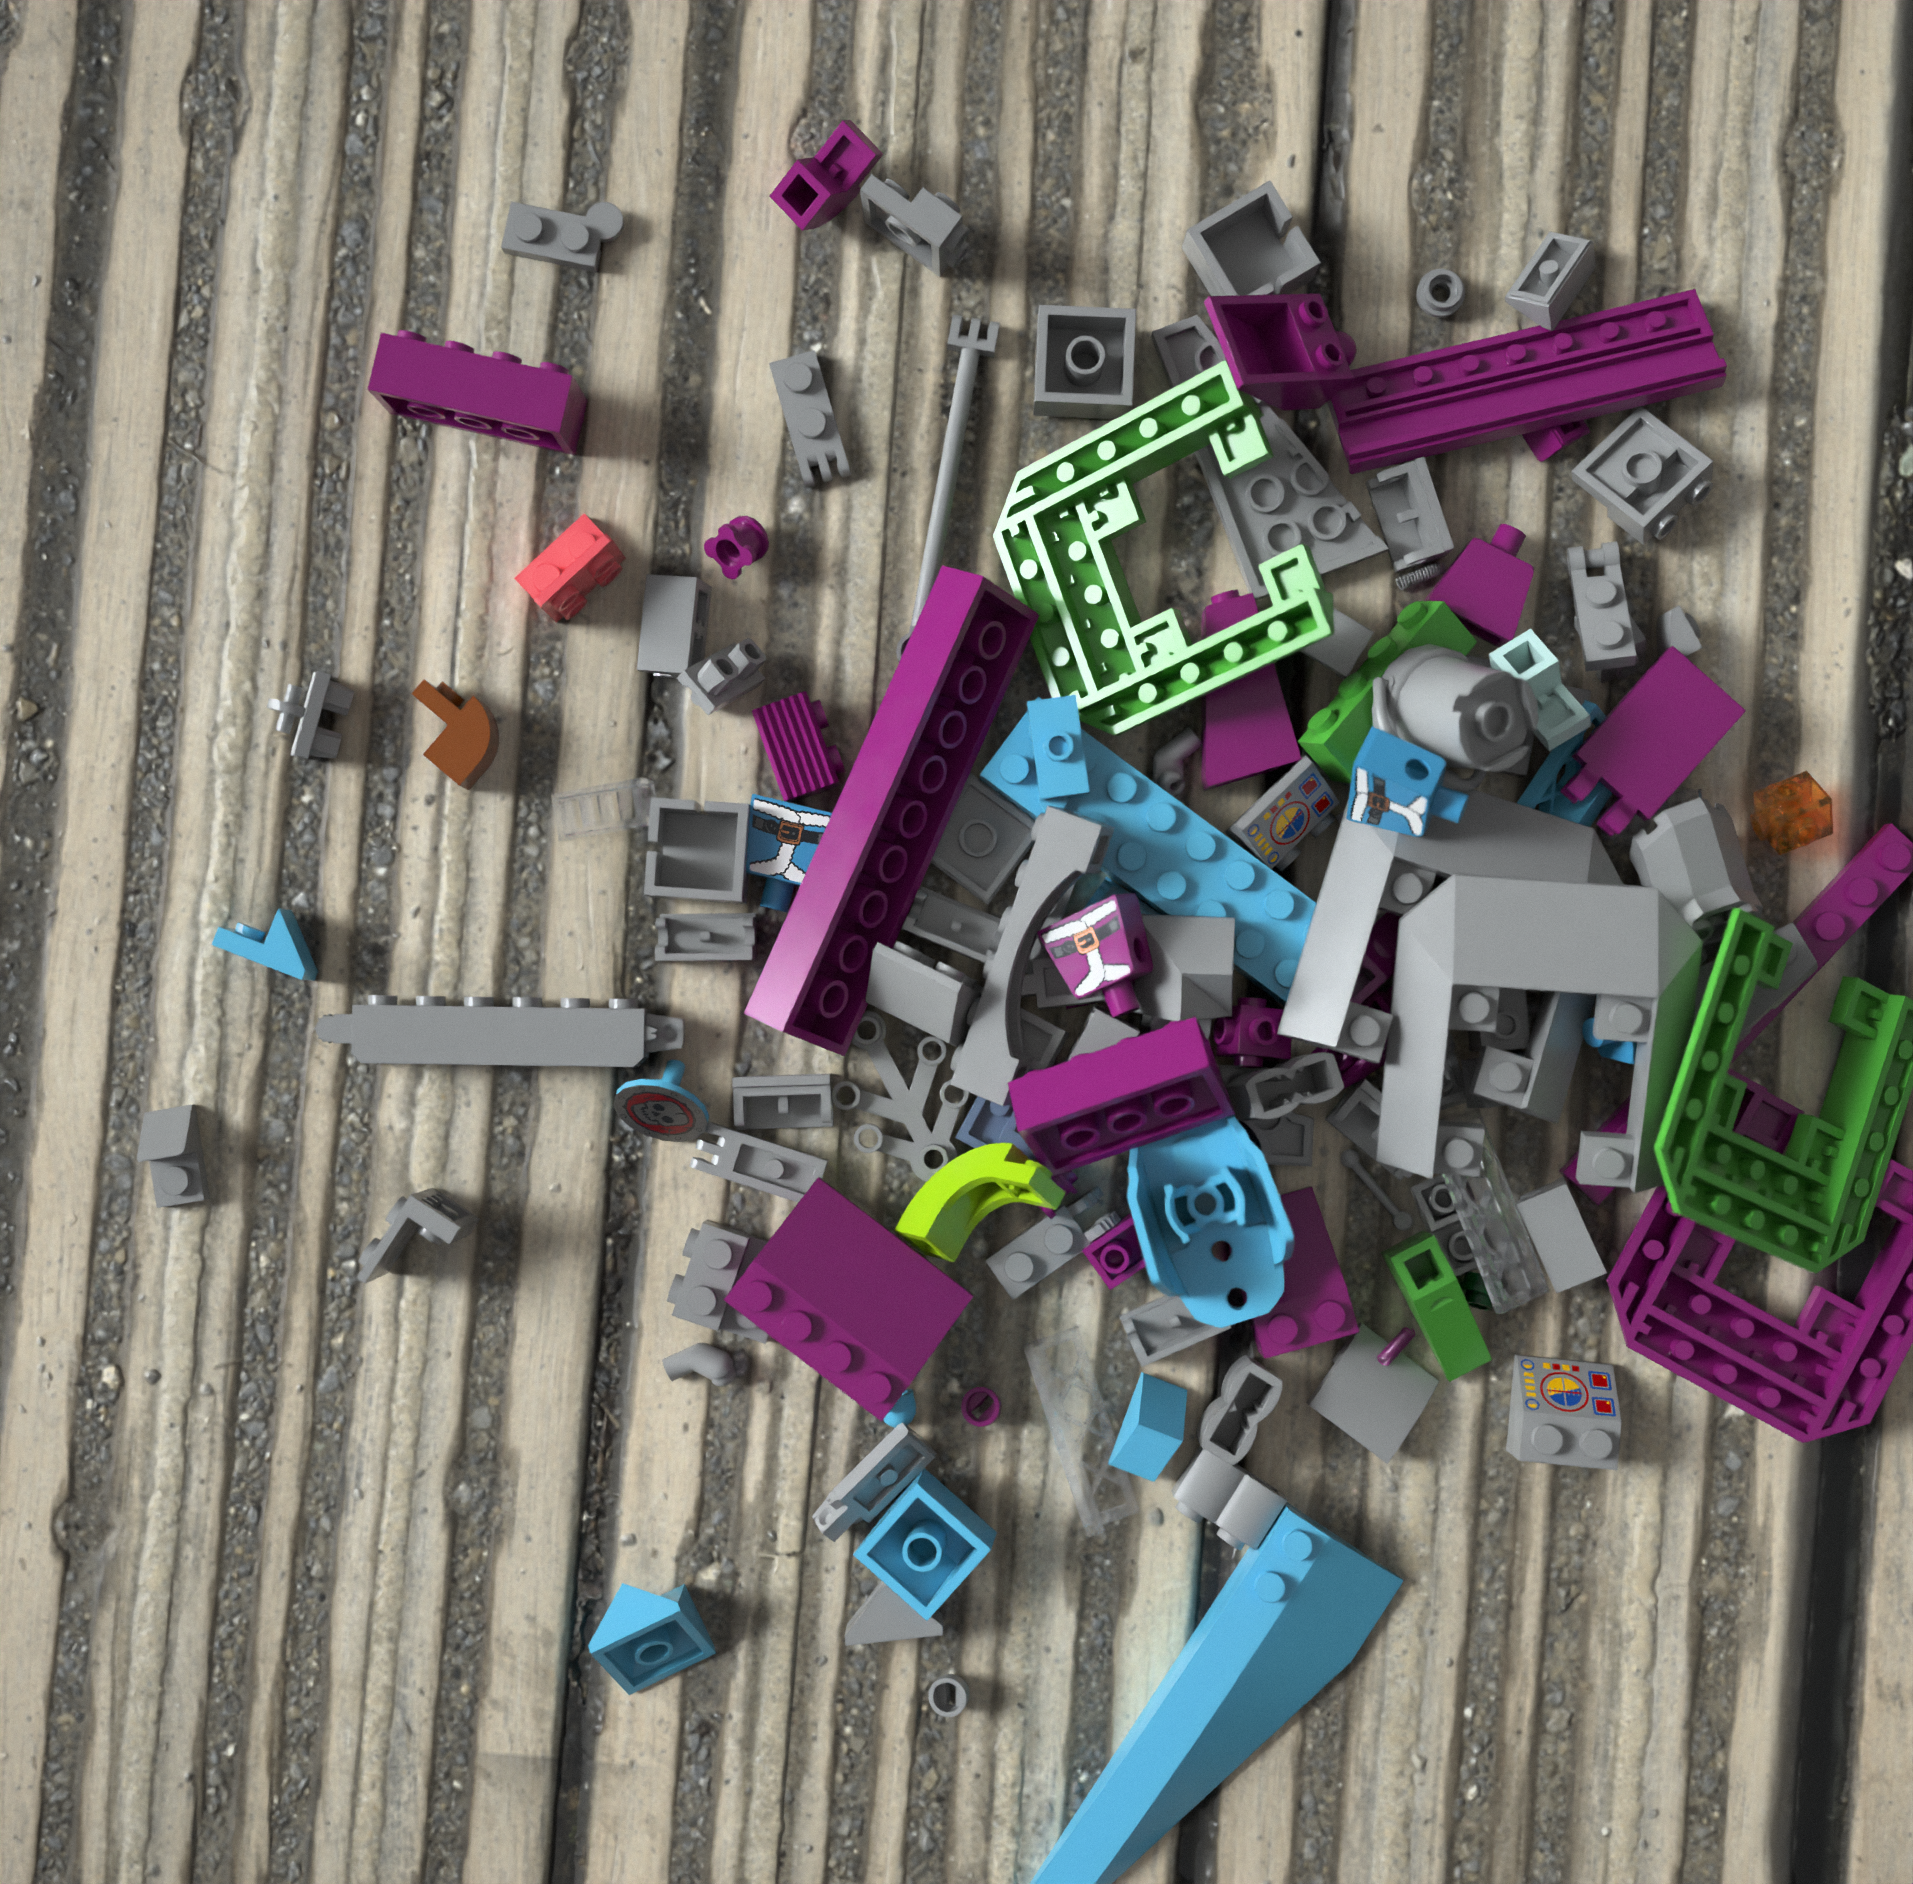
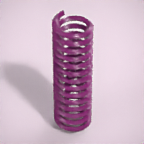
M1403 1327L1399 1334L1377 1356L1378 1361L1382 1365H1390L1415 1337V1330Z

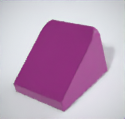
M1584 420L1521 435L1537 460L1542 462L1590 433V429Z

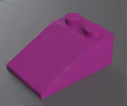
M1312 1186L1279 1195L1292 1229L1294 1248L1291 1258L1283 1262L1284 1293L1269 1313L1249 1319L1257 1350L1265 1359L1359 1333L1347 1286ZM1240 1289L1245 1304L1247 1301V1294L1244 1290Z

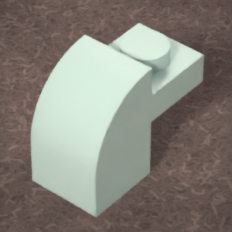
M1531 629L1489 654L1492 669L1510 672L1514 678L1524 679L1530 685L1538 707V725L1536 731L1532 732L1548 751H1551L1591 726L1588 712L1561 683L1559 660Z

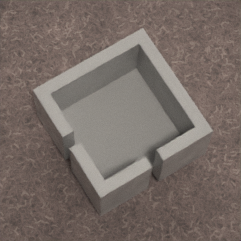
M1270 180L1187 229L1182 245L1184 253L1211 296L1290 294L1312 281L1321 263L1299 226L1289 231L1285 243L1282 245L1279 239L1286 235L1293 217Z
M651 797L648 842L656 846H663V855L655 851H647L644 895L660 899L747 904L749 874L746 872L750 805L705 801L704 811L709 814L705 815L701 814V805L695 800Z

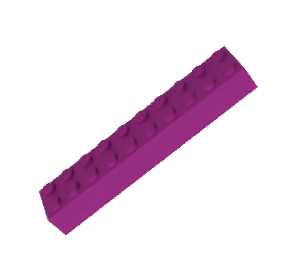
M942 565L744 1011V1014L781 1032L844 1057L868 1005L866 995L873 950L877 942L891 949L895 944L1039 617L1037 612L984 576Z

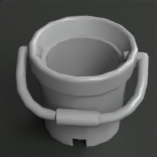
M1426 644L1407 649L1389 664L1382 677H1377L1373 680V727L1442 757L1447 762L1443 786L1453 790L1465 792L1477 788L1485 778L1487 771L1497 772L1511 768L1525 756L1529 749L1528 746L1521 745L1526 737L1527 730L1536 731L1537 700L1530 685L1524 679L1514 678L1510 672L1495 670L1472 663L1461 652L1449 648ZM1447 768L1475 770L1471 777L1462 779L1459 778L1457 773Z

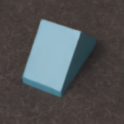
M1141 1372L1108 1464L1154 1482L1183 1442L1187 1390Z

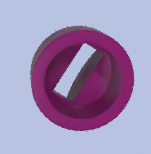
M976 1387L969 1390L961 1403V1411L966 1421L979 1427L993 1424L999 1418L1002 1410L1001 1400L997 1393L985 1387ZM990 1397L994 1403L977 1418L972 1412Z

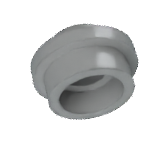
M1435 269L1428 272L1420 280L1416 290V298L1420 308L1426 314L1436 318H1444L1454 314L1462 305L1465 297V287L1461 278L1448 269ZM1434 288H1442L1447 293V300L1443 302L1435 300L1432 296V290Z

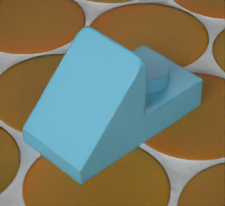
M281 908L277 910L265 941L263 938L266 932L240 922L237 923L235 929L218 927L211 945L295 978L315 981L318 970L291 910Z

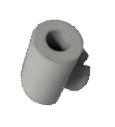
M1189 727L1161 747L1155 753L1153 759L1152 781L1173 797L1180 795L1185 787V781L1183 780L1184 760L1203 746L1199 738Z
M697 1343L662 1360L665 1371L671 1381L695 1371L712 1379L714 1385L723 1387L729 1385L736 1376V1369L733 1366L734 1361L729 1354L707 1343Z

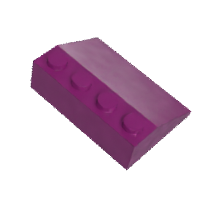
M818 1177L724 1298V1301L882 1422L974 1295L826 1181Z

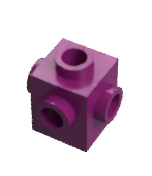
M1237 998V1005L1232 1006V1016L1219 1017L1215 1020L1213 1037L1217 1043L1216 1056L1234 1058L1233 1066L1242 1068H1263V1061L1291 1059L1292 1039L1277 1034L1284 1010L1266 1008V999Z

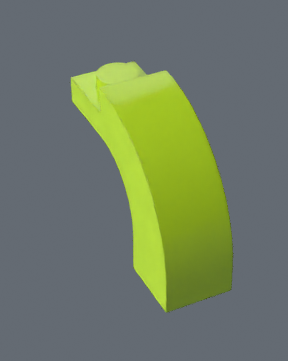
M988 1144L958 1156L936 1172L911 1200L894 1231L923 1255L955 1262L976 1225L996 1208L1008 1203L1022 1202L1057 1210L1066 1193L1051 1180L1053 1174L1049 1169L1030 1160L1014 1144Z

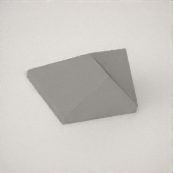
M1141 914L1152 957L1153 971L1135 979L1134 992L1140 1008L1134 1012L1171 1021H1184L1196 1017L1197 1020L1232 1016L1235 917Z

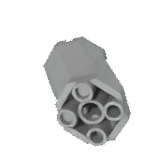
M1697 798L1663 810L1654 818L1658 827L1649 835H1647L1644 828L1635 834L1632 839L1629 859L1638 873L1641 886L1658 888L1703 941L1701 965L1706 959L1718 955L1733 908L1742 909L1760 919L1763 906L1753 891L1731 816L1724 805L1715 803L1713 808L1708 800Z

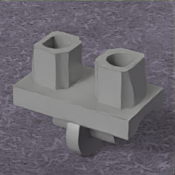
M747 638L738 644L733 643L688 667L677 677V680L683 686L691 689L692 702L697 706L699 705L707 715H710L759 687L766 678L758 669L767 658L755 642Z
M320 671L313 672L304 707L298 706L303 688L288 684L284 701L269 698L267 708L280 712L276 731L290 734L294 717L300 718L291 756L308 759L309 755L321 758H336L342 734L317 727L322 709L347 716L354 691L337 682L330 681L331 674Z

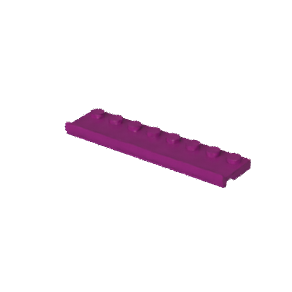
M1692 289L1561 320L1553 331L1541 326H1535L1353 369L1351 373L1354 379L1327 403L1348 463L1349 473L1356 474L1421 457L1437 455L1720 388L1724 385L1727 376L1725 373L1727 364L1724 358L1720 359L1712 341L1714 333L1696 290Z

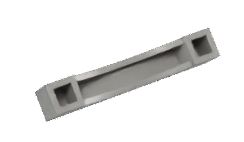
M1047 806L1046 812L1041 813L1037 817L1031 834V839L1035 843L1030 858L1022 862L1015 878V886L1019 888L1013 906L1010 905L1006 908L1000 920L999 933L1003 934L997 952L994 951L990 954L983 969V979H986L981 998L977 997L973 1001L967 1015V1024L970 1025L965 1043H961L957 1047L951 1061V1070L955 1072L950 1085L1001 1106L1012 1104L1007 1082L1021 1078L1028 1073L1034 1058L1025 1054L1020 1024V1003L1024 975L1032 948L1038 936L1037 932L1041 930L1057 902L1078 879L1086 873L1099 874L1115 827L1062 807Z

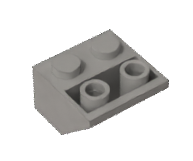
M896 941L893 949L877 942L872 954L866 1002L951 1045L958 1047L961 1043H965L970 1029V1025L967 1024L969 1009L973 1001L977 997L981 998L982 995L974 990L978 981L940 961L935 970L932 969L936 962L935 960L899 941Z

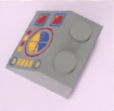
M1304 756L1288 769L1225 833L1236 844L1270 869L1276 866L1280 871H1283L1302 852L1296 845L1309 832L1316 838L1336 819L1330 811L1340 802L1313 762L1307 756Z
M1515 1354L1506 1451L1519 1461L1617 1470L1622 1420L1613 1365L1609 1363Z

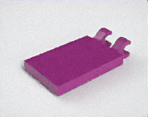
M1671 646L1664 651L1573 753L1571 757L1581 765V768L1568 780L1560 792L1575 804L1578 800L1580 802L1583 801L1594 789L1598 781L1602 783L1618 799L1596 824L1610 837L1614 833L1619 834L1630 823L1635 814L1643 821L1649 820L1746 710L1680 651Z

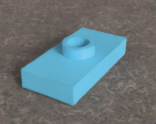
M1076 695L1027 701L1040 801L1089 794Z

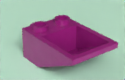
M1321 294L1209 296L1204 301L1238 390L1283 411L1319 409L1354 379L1349 365H1351L1356 357V343L1349 334L1334 330Z

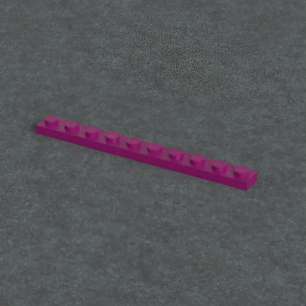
M1892 823L1883 825L1793 921L1816 959L1818 969L1776 1009H1771L1751 1028V1032L1740 1043L1736 1044L1730 1065L1913 871V843ZM1631 1094L1595 1132L1626 1134ZM1578 1150L1563 1165L1559 1172L1591 1203L1599 1205L1615 1186L1579 1184L1576 1179Z

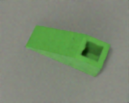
M1422 1230L1380 1252L1449 1382L1492 1360L1459 1282L1433 1234Z

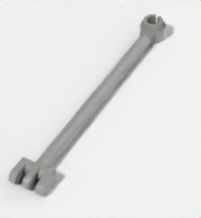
M953 314L947 350L961 352L911 626L909 633L903 636L897 644L896 654L898 662L903 655L941 569L979 356L994 358L1000 322L990 321L987 329V339L979 338L981 319H971L969 335L966 336L960 335L963 327V316Z

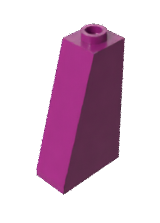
M1238 589L1211 597L1212 604L1206 606L1202 612L1201 641L1258 614L1253 593L1240 596ZM1274 663L1201 697V743L1203 744L1201 746V783L1204 791L1293 766L1302 759Z

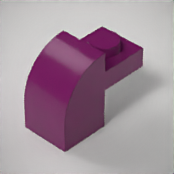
M842 120L813 158L797 159L769 197L802 231L818 228L832 220L860 193L861 188L859 184L883 156V153L851 120Z

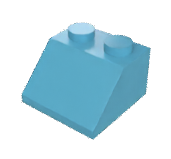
M924 1468L893 1502L853 1555L928 1621L991 1551L997 1532Z

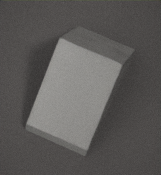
M881 1581L847 1623L845 1645L942 1636L944 1628L943 1613L937 1610L926 1621Z

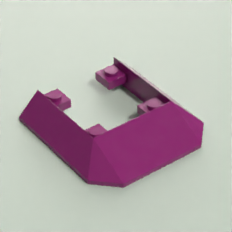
M1728 1068V1075L1747 1083L1732 1131L1783 1154L1792 1135L1798 1113L1804 1114V1111L1767 1092L1768 1089ZM1892 1159L1889 1160L1874 1208L1897 1221L1853 1303L1815 1285L1793 1327L1713 1283L1736 1240L1674 1213L1666 1186L1656 1187L1607 1279L1626 1346L1801 1443L1870 1424L1913 1343V1171Z

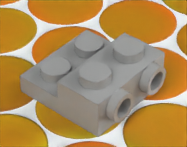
M873 174L870 175L861 187L860 194L864 222L940 277L948 266L955 269L963 260L970 248V244L965 241L970 233V229L962 223V215L959 214L960 208L951 198L941 192H937L934 196L923 187L914 200L910 202L908 201L910 198L908 193L900 185L890 179L882 182Z
M1640 406L1572 470V480L1607 507L1608 517L1644 545L1653 536L1658 540L1666 537L1678 521L1676 514L1687 503L1695 507L1708 496L1713 487V483L1710 482L1713 474V460Z
M709 1220L702 1223L700 1230L691 1228L682 1254L685 1257L691 1258L685 1276L675 1275L667 1298V1302L675 1304L671 1316L716 1331L722 1329L766 1344L769 1335L725 1302L724 1298L769 1240Z

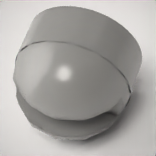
M946 1674L939 1677L929 1690V1703L932 1709L943 1717H954L960 1714L967 1706L970 1698L967 1682L961 1676L955 1674ZM950 1683L955 1685L956 1705L949 1704Z

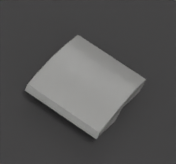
M1360 1322L1358 1324L1359 1333L1350 1335L1332 1361L1335 1364L1306 1403L1388 1464L1420 1417L1433 1395L1439 1380L1401 1352L1390 1365H1382L1378 1361L1377 1356L1389 1343Z

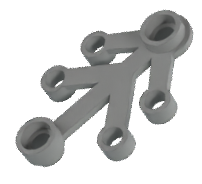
M865 1011L859 1025L863 1021H871L876 1026V1034L870 1040L862 1039L858 1034L857 1027L851 1042L858 1048L867 1050L892 1099L861 1090L852 1081H842L833 1088L832 1101L836 1107L842 1110L856 1108L904 1123L914 1142L882 1134L878 1126L867 1123L861 1125L854 1134L855 1146L864 1153L879 1151L910 1161L915 1175L927 1182L943 1166L958 1157L950 1137L959 1109L967 1102L969 1092L963 1090L962 1100L957 1103H951L945 1097V1090L950 1085L952 1079L942 1085L940 1099L943 1104L931 1133L922 1113L937 1065L946 1056L945 1043L934 1036L926 1037L919 1043L917 1053L920 1059L909 1090L884 1042L887 1034V1026L884 1019L875 1012ZM934 1041L940 1045L941 1055L936 1060H928L924 1057L923 1047L927 1042ZM849 1086L854 1089L856 1097L853 1103L846 1105L838 1100L837 1093L841 1087ZM872 1129L876 1132L878 1142L875 1146L865 1147L861 1144L859 1137L863 1130ZM930 1150H938L943 1156V1162L937 1168L927 1166L924 1161L925 1154Z

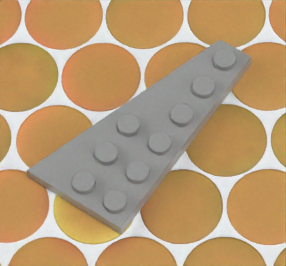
M1198 315L1152 331L1151 338L1171 389L1226 360L1220 342ZM1252 396L1264 415L1260 418V421L1274 454L1273 458L1231 479L1223 475L1212 443L1195 452L1249 593H1253L1255 601L1270 596L1258 565L1300 544L1310 547L1320 576L1388 551L1389 547L1379 535L1375 536L1361 519V513L1351 501L1348 502L1329 480V474L1283 419L1280 420L1266 402Z

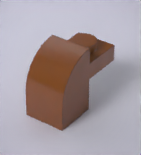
M423 679L411 694L448 725L423 755L459 786L470 790L489 768L497 754L499 729L496 719L487 705L475 696H472L461 709L459 706L465 699L442 681L438 687H435Z

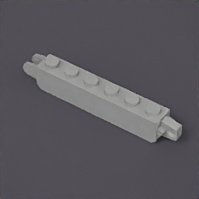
M368 995V1005H352V1014L323 1015L322 1018H318L319 1021L314 1028L318 1039H322V1042L352 1044L351 1054L360 1063L635 1067L641 1066L650 1057V1052L684 1048L685 1019L651 1014V1009H638V999H609V1008H590V998H561V1008L542 1007V998L513 997L512 1007H494V997H464V1006H445L446 996H416V1006L397 1005L398 996Z

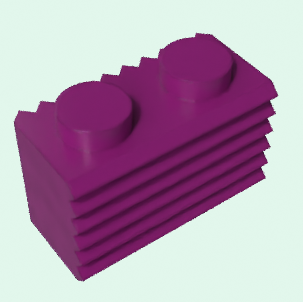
M804 691L752 710L785 802L794 803L841 786L837 774L846 771L836 744L827 747L821 729L829 727L820 699L811 702L807 692Z

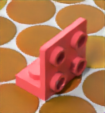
M584 513L514 579L557 623L562 617L568 620L580 612L587 603L585 596L598 584L604 587L612 582L621 572L622 566L620 563L626 558L608 534H603Z

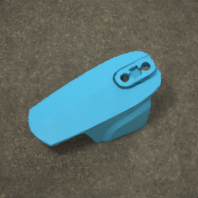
M1231 1115L1130 1149L1128 1163L1130 1181L1127 1199L1153 1286L1168 1297L1179 1296L1195 1320L1218 1328L1269 1313L1284 1293L1283 1262L1292 1256L1294 1237L1264 1155L1250 1141L1247 1132L1236 1117ZM1218 1241H1225L1231 1247V1255L1228 1257V1260L1223 1262L1214 1257L1212 1253V1247ZM1238 1287L1247 1294V1301L1241 1307H1235L1228 1301V1293L1233 1288Z

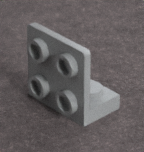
M434 1188L418 1193L413 1192L408 1199L402 1196L394 1204L386 1217V1221L391 1226L381 1240L375 1237L362 1253L358 1262L364 1267L357 1276V1279L366 1284L387 1274L415 1231L435 1244L442 1245L443 1241L451 1244L469 1236L480 1218Z

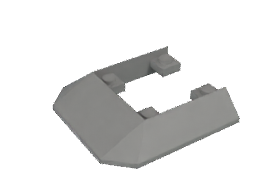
M1471 789L1465 792L1456 790L1469 795L1466 810L1459 824L1433 815L1425 834L1415 837L1346 819L1348 800L1277 1034L1322 1049L1328 1048L1365 1061L1379 1063L1393 1015L1350 1002L1377 910L1402 917L1430 894L1435 877L1447 880L1453 874L1624 885L1594 828ZM1544 990L1524 1057L1490 1046H1482L1468 1094L1509 1106V1109L1558 1123L1583 1040L1582 1026L1584 1021L1590 1016L1596 994Z
M1453 874L1399 919L1390 1014L1393 1015L1387 1035L1376 1161L1433 1179V1173L1480 1177L1485 1132L1483 1125L1480 1123L1439 1121L1448 1029L1495 1032L1500 987L1597 994L1592 1035L1600 1040L1637 1042L1627 1132L1626 1134L1581 1131L1576 1179L1579 1184L1628 1187L1633 1193L1665 1185L1654 1146L1692 1033L1703 941L1656 887Z

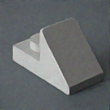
M195 1104L145 1112L137 1161H149L156 1207L161 1208L210 1199Z

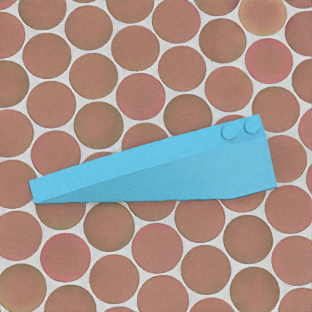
M1286 1502L1257 1550L1251 1547L1248 1548L1030 1884H1112L1353 1660L1404 1580Z

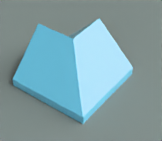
M622 1583L588 1645L590 1654L628 1695L716 1654L714 1644L685 1584L658 1596Z

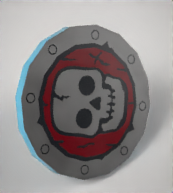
M674 1059L667 1062L662 1079H638L623 1084L617 1089L613 1104L617 1115L629 1127L646 1136L663 1141L683 1142L696 1139L705 1132L709 1120V1114L705 1105L694 1094L679 1087L685 1071V1064Z

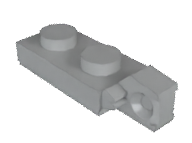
M902 1422L829 1493L826 1500L813 1514V1520H815L820 1531L835 1542L853 1523L857 1524L863 1519L869 1523L936 1457L937 1453L926 1440Z

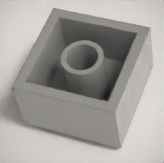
M1039 305L1033 416L1117 419L1131 411L1136 309Z

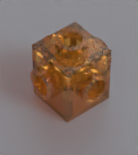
M1808 771L1753 792L1754 813L1750 816L1752 828L1756 836L1761 841L1767 840L1779 855L1807 846L1816 840L1833 834L1832 798Z

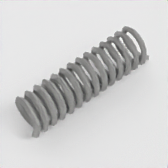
M1437 561V563L1428 565L1424 569H1418V572L1415 570V572L1406 574L1402 578H1396V583L1400 590L1407 589V587L1410 588V586L1413 587V585L1429 580V578L1432 579V577L1435 578V576L1444 574L1445 565L1443 562L1440 564Z

